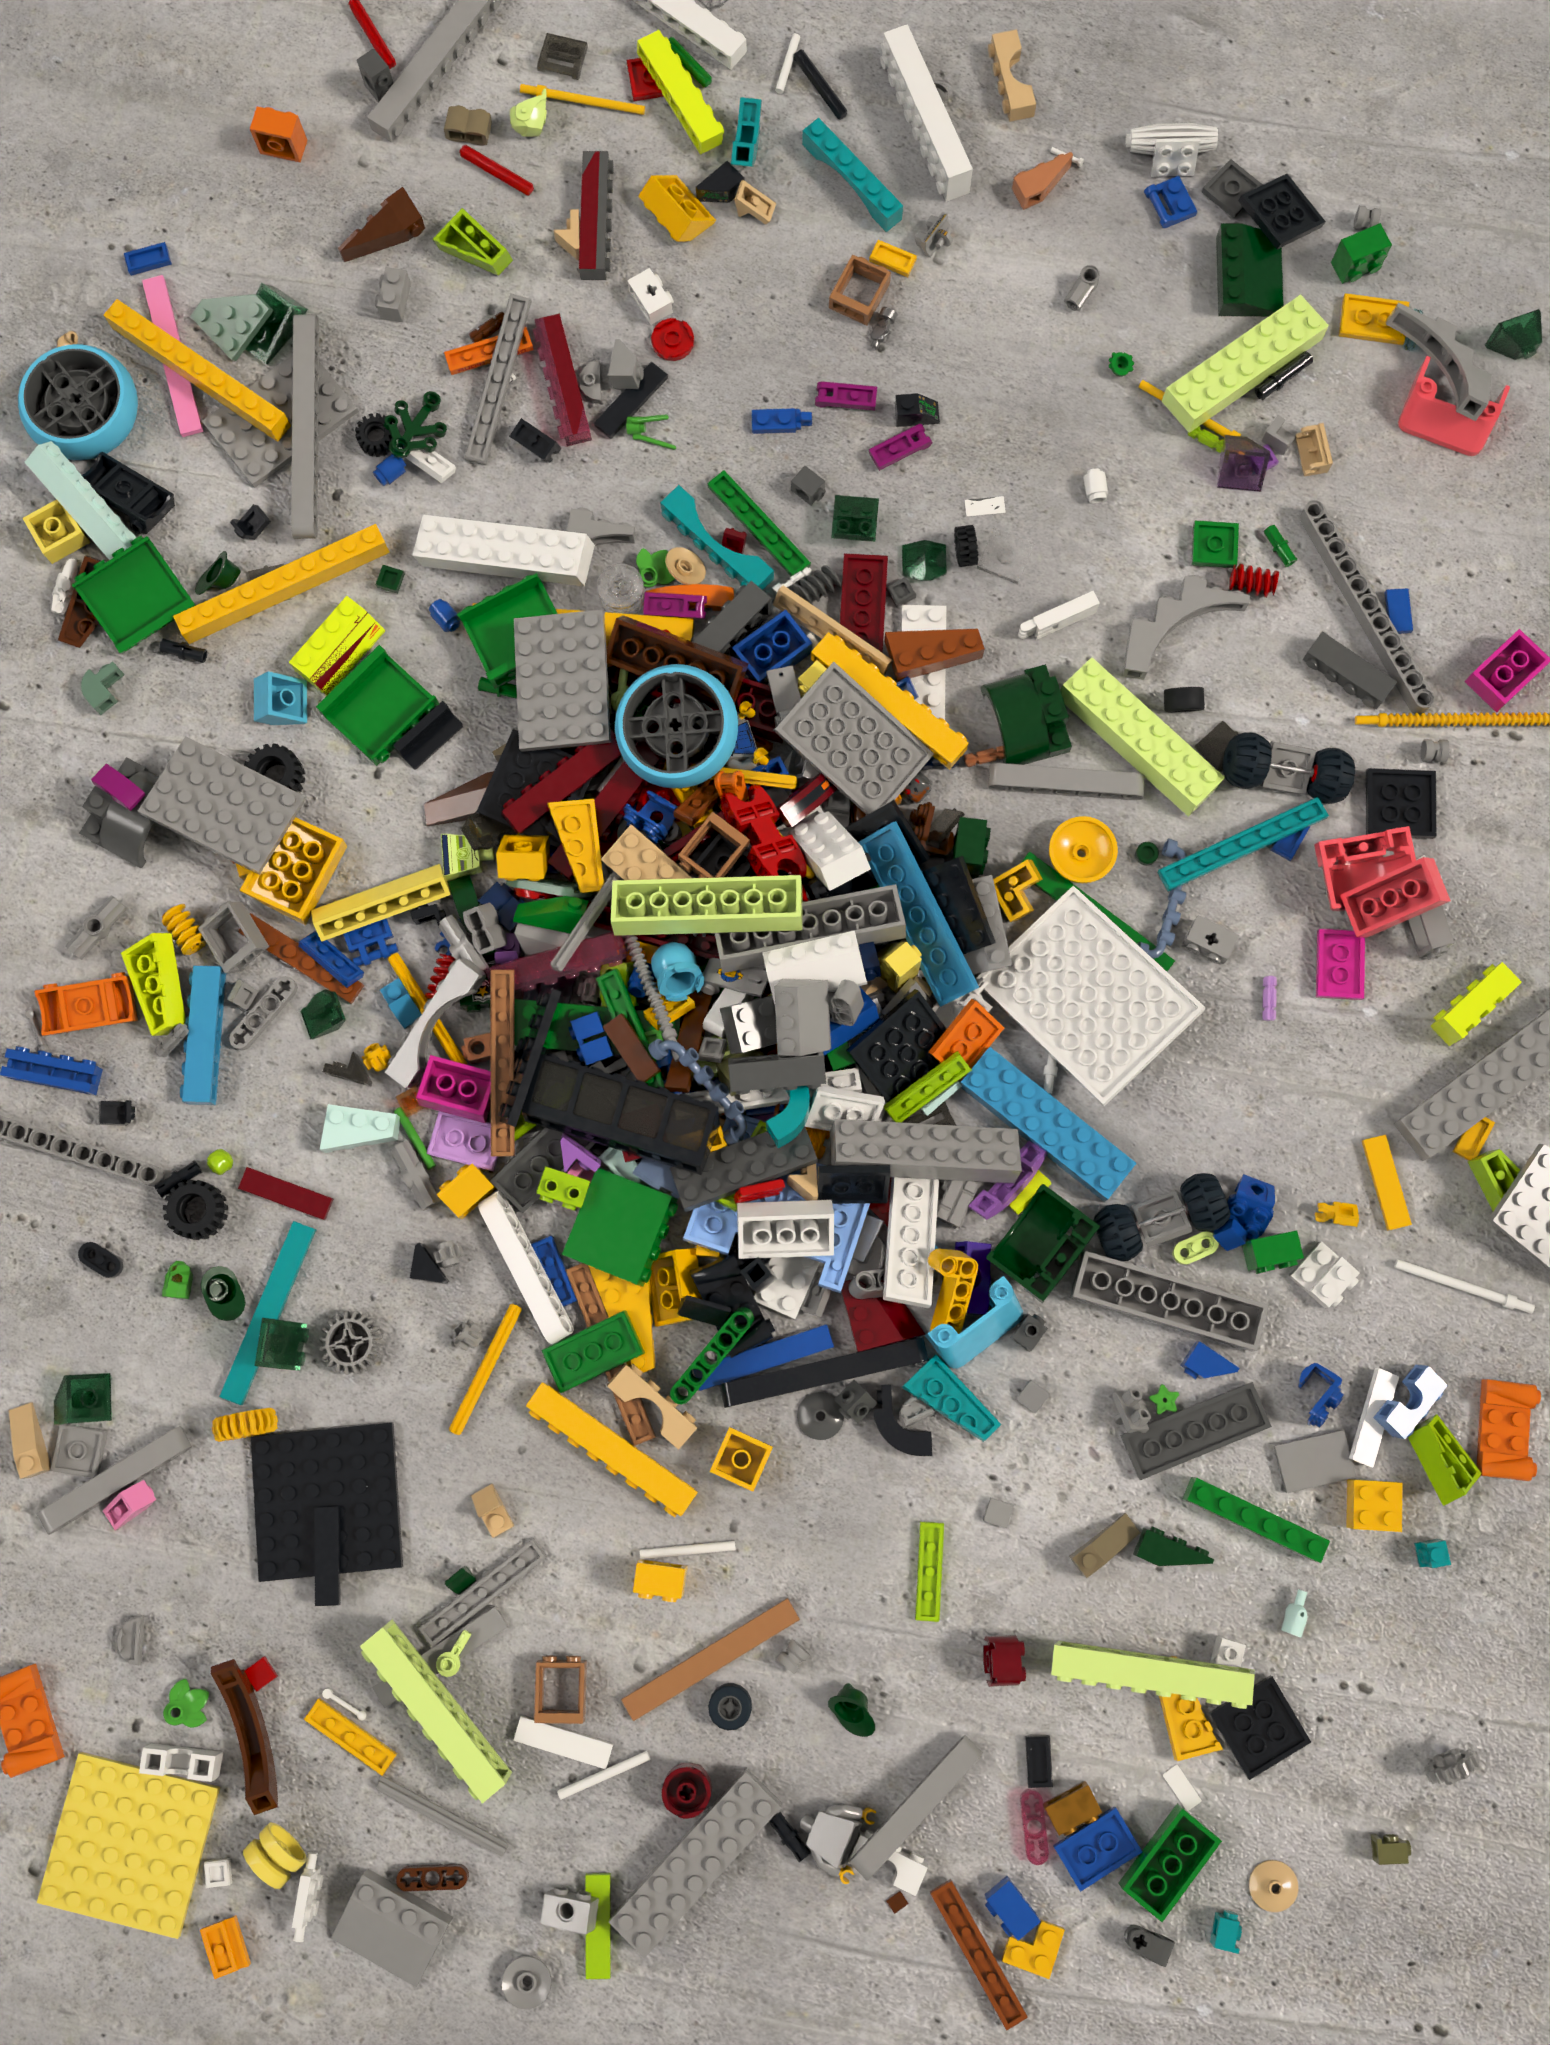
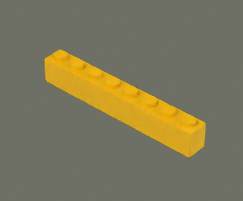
M828 632L811 651V660L813 662L818 660L826 669L832 662H835L934 753L933 757L950 770L967 750L969 743L966 737L960 732L955 733L949 728V724L944 719H938L931 714L932 711L925 704L920 705L914 700V696L907 690L902 691L897 687V683L891 677L883 676L876 665L864 661L862 655L857 650L849 649L844 645L845 642L839 636H833Z
M545 1382L541 1383L527 1403L526 1407L530 1409L528 1413L539 1421L543 1418L549 1422L547 1427L558 1435L560 1432L568 1436L567 1441L576 1448H579L581 1445L587 1449L586 1455L594 1461L598 1462L599 1459L607 1464L605 1468L616 1476L618 1473L625 1476V1482L634 1489H637L639 1486L646 1491L644 1494L646 1498L654 1503L657 1501L665 1505L664 1510L673 1517H676L677 1514L682 1516L699 1492Z

